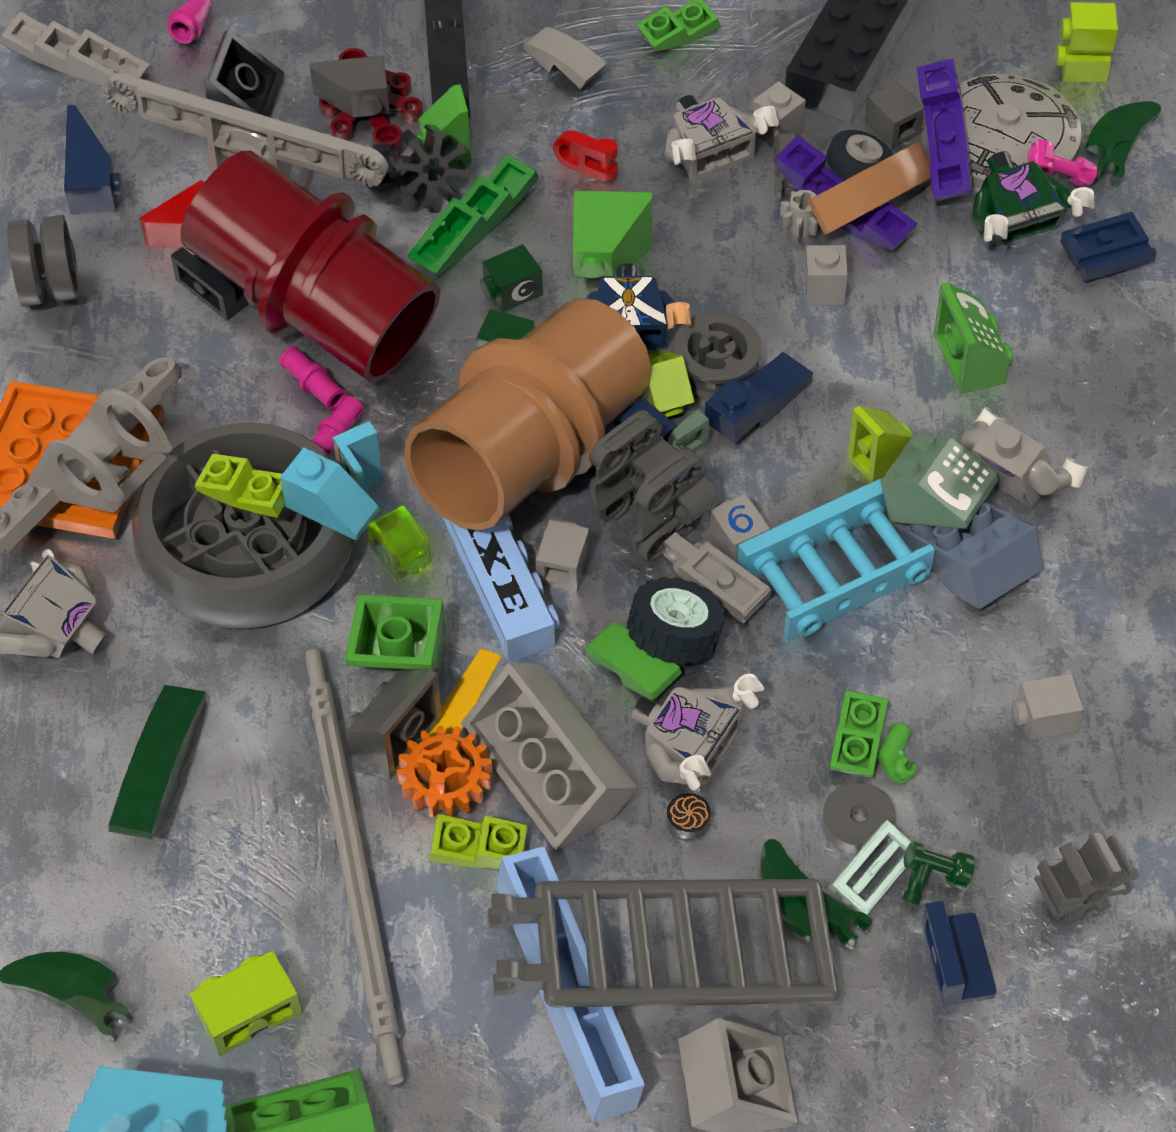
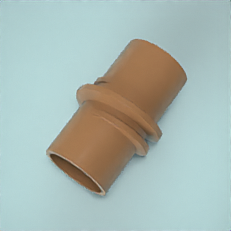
M578 298L563 304L520 340L498 338L475 349L460 369L458 391L416 424L405 439L404 459L410 478L423 499L442 517L459 527L480 531L495 526L534 491L550 493L564 488L572 481L574 476L586 473L591 469L593 465L589 461L590 452L595 444L604 436L605 428L640 399L650 384L652 367L647 348L634 326L617 310L598 300Z

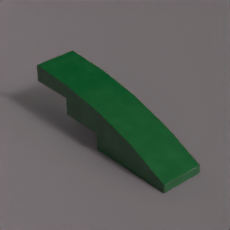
M164 685L150 712L123 779L108 825L109 832L152 840L180 785V769L193 746V729L206 706L205 691Z

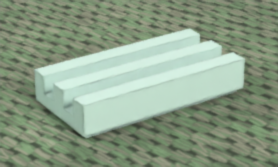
M886 820L828 888L834 893L838 892L843 897L841 900L847 905L851 904L856 911L867 915L905 870L904 854L865 900L858 895L900 846L906 851L911 841ZM885 836H890L892 840L851 888L846 885V882Z

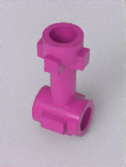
M1035 141L1027 151V163H1037L1042 171L1050 175L1053 174V171L1069 176V181L1073 182L1074 185L1080 187L1084 185L1090 186L1096 178L1097 166L1082 157L1071 161L1055 156L1054 145L1050 141Z

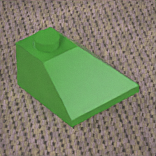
M574 191V277L603 278L615 276L616 270L620 265L632 264L652 249V192Z

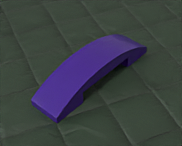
M954 59L917 67L920 98L925 111L931 158L929 168L933 198L935 201L970 194L973 187L970 149Z
M799 135L774 159L778 169L797 191L811 190L816 195H819L844 181L825 167L827 156ZM886 202L882 207L878 206L841 226V228L873 245L894 250L916 228L918 223L891 203Z

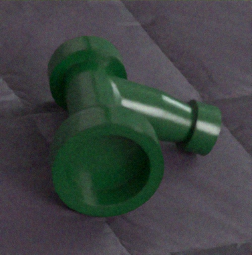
M910 842L905 851L903 862L905 867L912 869L909 878L908 889L904 891L902 899L919 905L922 898L921 893L928 882L931 871L944 874L950 886L961 890L965 889L974 872L975 860L973 855L957 852L951 857L925 850L921 843Z

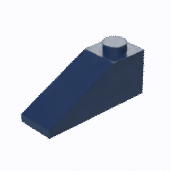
M67 105L64 191L70 214L116 211V196L123 193L121 174L114 173L111 157L76 106Z

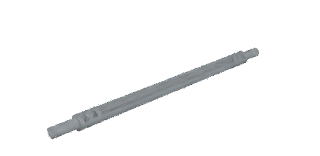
M313 648L307 650L304 654L310 681L307 693L310 700L312 720L318 741L365 988L366 1004L370 1015L369 1020L373 1030V1041L379 1044L386 1083L395 1085L405 1080L397 1042L401 1037L398 1017L395 1011V1002L392 996L340 732L339 717L333 696V686L327 682L321 650Z

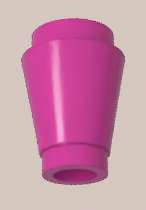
M188 0L169 15L167 26L171 37L184 44L197 40L202 33L212 8L210 0Z

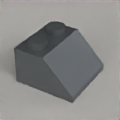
M431 669L401 670L389 682H383L376 689L372 702L362 713H356L346 727L345 734L349 755L391 780L397 773V770L400 769L399 754H408L406 743L411 740L419 744L422 742L420 732L425 730L427 733H430L442 719L437 673Z

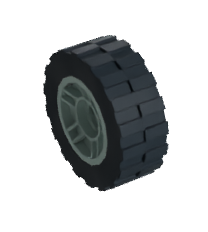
M660 577L657 580L651 579L646 581L645 585H641L634 594L627 620L628 635L631 640H634L635 645L640 650H644L652 658L656 657L663 662L677 663V665L699 663L700 660L709 658L711 653L715 652L725 621L724 607H721L720 600L716 596L714 597L710 593L711 591L705 587L698 586V583L688 582L676 577L674 579Z

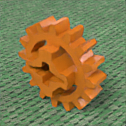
M438 726L436 735L432 737L425 730L421 731L422 742L418 744L409 740L406 743L408 754H399L398 757L400 769L397 770L398 783L402 785L403 798H412L413 808L416 811L422 809L425 805L428 806L429 816L432 818L436 816L439 809L445 810L446 816L453 817L454 808L458 807L464 813H469V801L473 800L477 803H482L484 801L483 790L491 789L492 786L490 775L493 773L492 759H488L486 744L477 746V738L474 733L469 734L465 739L462 738L461 729L457 726L451 734H445L443 726ZM421 783L428 784L429 789L425 788Z

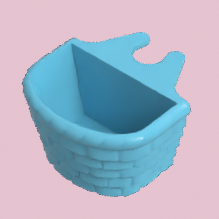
M98 1066L96 1078L91 1079L89 1091H85L82 1104L78 1103L76 1116L71 1117L69 1130L64 1132H227V1120H225L226 1107H224L225 1094L222 1093L223 1080Z

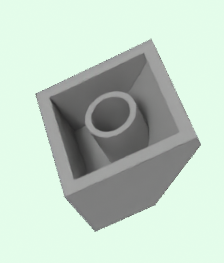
M717 1018L678 1039L681 1068L684 1075L692 1128L708 1132H758L788 1128L798 1124L781 1036Z

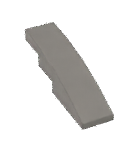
M21 11L14 17L0 38V44L35 62L103 86L113 73H123L142 79L150 66L149 63L85 29L82 35H79L54 20L46 26Z

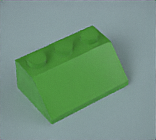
M359 1069L224 1105L226 1107L225 1120H227V1132H376Z

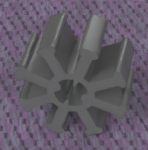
M1095 833L1089 835V839L1081 849L1077 850L1072 841L1061 846L1059 851L1063 858L1043 860L1037 866L1040 875L1034 877L1055 919L1059 920L1062 916L1066 915L1068 921L1072 922L1080 920L1085 911L1092 905H1094L1097 913L1111 907L1107 897L1121 894L1123 896L1127 895L1133 889L1130 880L1136 879L1137 875L1116 837L1112 835L1105 840L1102 833Z

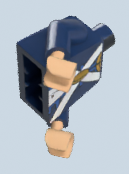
M622 264L617 268L616 276L600 279L598 290L591 292L586 298L598 300L617 310L634 326L647 350L667 349V324L668 329H673L674 326L681 324L691 326L690 305L685 302H675L665 290L659 289L657 280L653 276H639V268L634 264Z

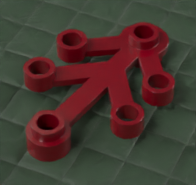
M350 48L344 50L339 55L338 60L368 56L361 49ZM385 70L386 82L390 88V92H388L389 108L401 111L402 118L407 122L419 121L418 118L423 115L421 100L415 97H405L412 90L410 76L403 72L394 73ZM319 98L320 111L324 116L334 117L340 114L330 124L331 136L349 141L353 137L352 125L357 117H351L343 111L341 113V110L333 105H327L329 103ZM384 114L368 116L374 129L372 134L373 145L380 143L388 144L395 148L398 155L403 148V141L399 138L402 134L400 127L388 123Z

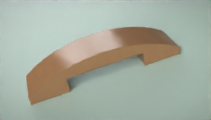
M918 141L807 202L824 235L930 179L929 165L931 163L921 143Z

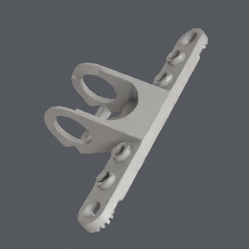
M113 73L102 86L101 93H104L103 98H107L106 102L108 104H113L111 106L113 109L118 107L120 112L123 110L124 113H128L129 111L141 115L142 119L207 138L211 173L228 156L231 157L240 151L248 150L258 154L288 177H290L293 164L303 167L298 184L307 191L310 187L314 171L343 180L347 177L355 180L357 183L359 181L362 182L364 186L368 184V187L380 184L388 172V163L377 150L302 126L123 73ZM120 88H122L121 91L124 92V90H125V91H126L125 95H129V96H128V97H127V96H124V95L121 94L118 90H119ZM362 161H363L364 164H366V162H369V163H368V166H370V165L372 164V165H373V166L371 167L372 170L367 169V168L362 164Z
M161 357L155 359L119 389L110 388L104 390L95 400L83 421L65 441L53 440L47 446L26 484L17 488L11 494L10 499L0 508V555L3 552L8 553L59 501L114 513L167 459L164 453L169 454L174 448L161 425L150 411L162 400L161 395L169 387L173 388V383L178 384V379L182 377V372L174 358ZM141 422L149 435V442L141 441L129 432ZM120 455L144 460L118 486L117 483L124 478L129 468L125 465L121 467L109 463L114 456ZM91 480L98 481L101 490H95L86 485Z

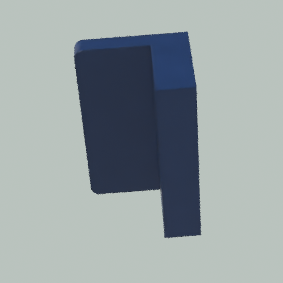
M944 901L926 903L922 928L942 1006L993 999L997 990L976 914L965 913L947 916Z

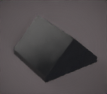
M228 28L223 33L204 83L206 98L269 117L284 72Z

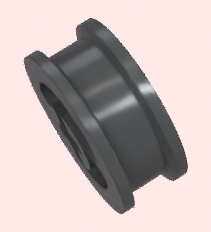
M708 312L692 317L691 326L681 325L674 338L673 352L682 355L684 358L693 397L707 401L731 379L738 382L759 371L761 342L755 329L742 318L723 312ZM735 352L741 357V360L734 359ZM691 355H698V363Z

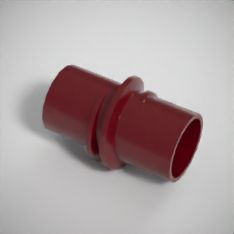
M252 150L236 153L227 158L214 170L197 191L186 211L181 226V243L244 290V296L249 305L258 311V323L266 332L277 338L288 337L299 331L368 383L377 382L386 377L409 355L432 321L439 304L441 290L438 285L376 241L377 224L370 217L363 214L353 218L355 204L351 197L342 192L331 194L321 201Z

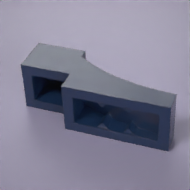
M782 352L774 360L749 377L738 382L731 379L705 402V416L709 419V426L735 444L754 426H757L759 429L763 428L813 381V372Z

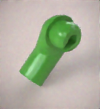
M898 722L891 726L878 751L877 757L890 780L896 783H906L916 774L917 765L915 761L910 763V757L905 756L903 752L912 735V731L908 726Z

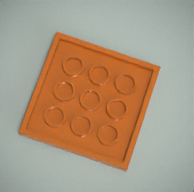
M10 382L0 403V508L10 499L11 494L17 488L26 484L47 446L53 440L65 441L86 417L99 395L22 382ZM156 405L150 412L161 425L165 417L163 406ZM139 422L129 433L141 441L149 442V435L142 423ZM115 455L109 463L121 467L125 465L129 468L128 473L117 483L118 486L144 460ZM91 480L86 485L92 489L101 490L98 481ZM133 494L114 513L59 501L36 526L115 539Z

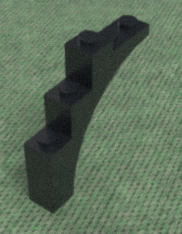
M424 0L432 105L452 86L461 84L468 109V117L471 118L462 0Z

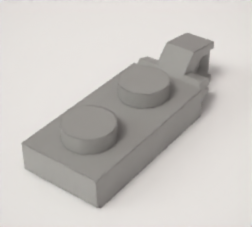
M676 532L664 542L663 556L674 564L673 570L679 577L688 582L698 583V586L705 587L711 591L710 593L720 600L721 607H724L725 611L743 624L770 598L771 589L768 585L709 542L705 544L697 542L693 545Z

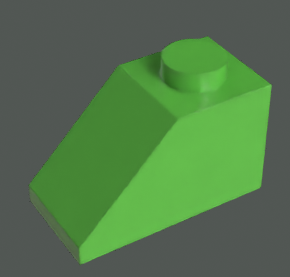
M461 84L452 86L418 118L420 134L416 136L419 138L418 143L420 146H424L427 131L424 126L426 124L436 125L446 134V137L442 139V144L449 140V135H452L467 151L466 154L461 153L451 162L461 160L464 164H471L468 109ZM432 159L429 160L430 165L426 163L428 171H430L429 167L435 168L436 163Z

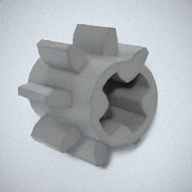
M811 190L791 192L790 202L781 201L780 216L783 217L782 228H789L790 232L796 235V237L815 236L817 234V225L819 223L807 202L817 196Z

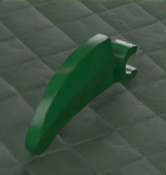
M1153 101L1129 103L1109 111L1099 119L1093 127L1085 146L1087 151L1101 158L1097 165L1095 179L1099 180L1102 173L1110 172L1115 177L1113 186L1118 187L1121 184L1126 172L1124 163L1139 134L1147 125L1158 118L1161 111V106Z
M769 839L764 843L760 858L761 879H809L789 858L780 842L775 839ZM823 891L829 932L837 934L840 943L844 947L853 950L856 947L858 936L851 932L849 928H858L867 935L871 930L872 920L865 913L848 910ZM779 897L783 923L794 933L811 942L812 936L806 898Z
M44 952L16 960L0 970V982L4 986L41 994L67 1006L95 1024L102 1036L108 1041L115 1042L118 1039L115 1031L108 1027V1023L112 1018L122 1017L128 1022L133 1019L126 1006L117 1002L110 1003L107 1000L109 991L118 981L117 975L100 962L83 955L67 952Z

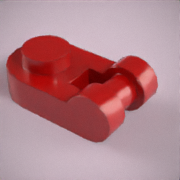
M566 130L553 143V153L564 166L605 182L617 178L618 163L615 159L618 156V145L613 139L604 138L597 140L577 131Z

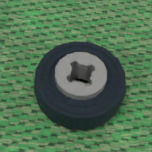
M852 129L837 133L832 138L826 153L828 166L844 181L893 155L889 147L876 136Z

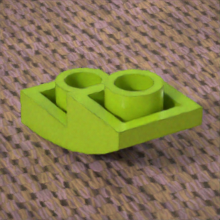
M212 454L194 485L198 492L233 507L261 515L278 518L285 505L280 480L282 474L254 470L246 458Z
M437 814L428 861L464 867L499 869L502 857L524 851L527 825L485 815L482 822L478 823Z

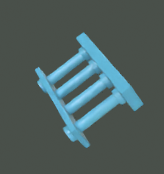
M882 478L738 544L737 563L754 576L757 574L765 575L789 609L786 612L784 636L787 641H791L801 635H812L822 625L907 584H918L931 573L935 553L933 546L929 544L912 552L885 516L887 514V506L880 483ZM863 524H871L897 560L877 569L850 531ZM829 540L836 541L862 577L841 586L814 548ZM793 557L801 558L826 594L804 603L778 564Z

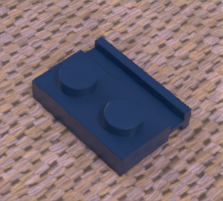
M1133 212L1062 231L1060 240L1075 268L1080 269L1084 282L1154 262L1157 253L1155 248L1150 247L1148 243L1149 238Z

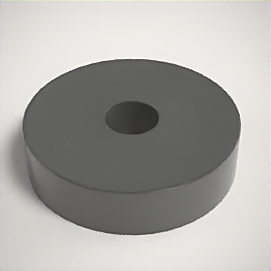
M865 783L843 785L835 789L825 802L822 817L824 832L830 842L843 851L857 854L883 822L888 820L893 825V805L881 790ZM861 815L865 820L857 822L851 816ZM886 835L874 851L882 847L890 836Z

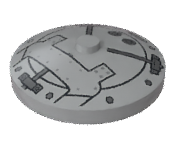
M1002 73L982 75L959 83L969 141L973 187L980 189L985 177L992 174L987 163L989 157L998 152L1007 151L1014 166L1027 163V151L1031 148V144L1038 140L1050 141L1054 145L1055 156L1071 161L1076 160L1082 136L1078 114L1071 103L1051 86L1033 78ZM1053 171L1051 176L1059 180L1064 174Z

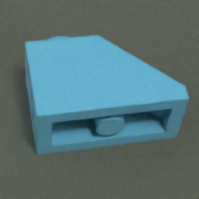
M304 447L280 477L285 507L356 541L379 512L378 504L340 464Z

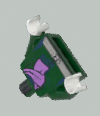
M1001 151L992 155L987 160L992 174L985 177L980 190L975 194L971 220L984 233V241H990L992 247L995 248L1058 228L1068 212L1067 208L1072 209V214L1075 217L1083 214V206L1094 209V191L1087 187L1072 189L1047 172L1042 171L1035 162L1014 166L1009 153Z

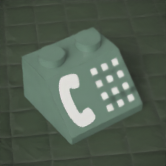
M920 434L913 435L880 483L890 522L966 529L998 482L997 473L952 437Z

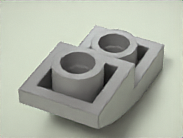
M547 26L523 46V49L548 73L557 67L580 90L599 75L607 65L596 53L578 40Z

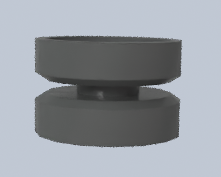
M65 216L43 217L40 223V243L35 226L28 219L8 222L7 237L11 268L21 306L25 307L44 303L46 298L45 279H47L51 295L56 301L78 299L76 254Z

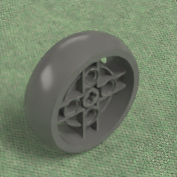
M237 423L215 427L198 433L177 445L169 454L165 455L167 459L145 480L133 513L132 531L135 555L142 572L152 588L168 604L182 614L196 621L223 628L251 629L265 627L288 620L315 605L334 587L343 574L354 549V539L323 525L313 543L298 556L304 544L307 522L311 520L310 518L285 507V505L278 518L249 512L198 492L194 485L212 454L246 458L254 470L281 474L285 472L303 447L327 459L334 460L321 447L308 438L282 427L261 423ZM188 501L184 514L183 528L165 537L173 517Z

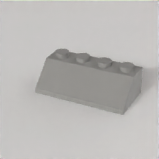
M509 662L460 723L468 734H476L477 746L486 744L488 759H492V767L555 850L564 849L612 820L638 790V787L542 664Z

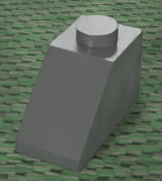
M384 56L310 63L313 93L317 97L351 117L390 114Z

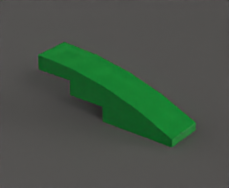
M507 153L487 179L480 175L461 200L455 197L452 198L408 253L407 257L436 277H439L468 254L512 211L539 179L537 172Z

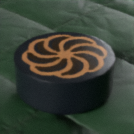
M684 793L670 801L667 807V825L675 836L682 839H696L704 835L709 829L711 809L703 797L693 793Z

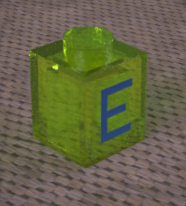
M403 505L368 525L371 549L396 581L408 575H415L421 572L432 562L429 537Z

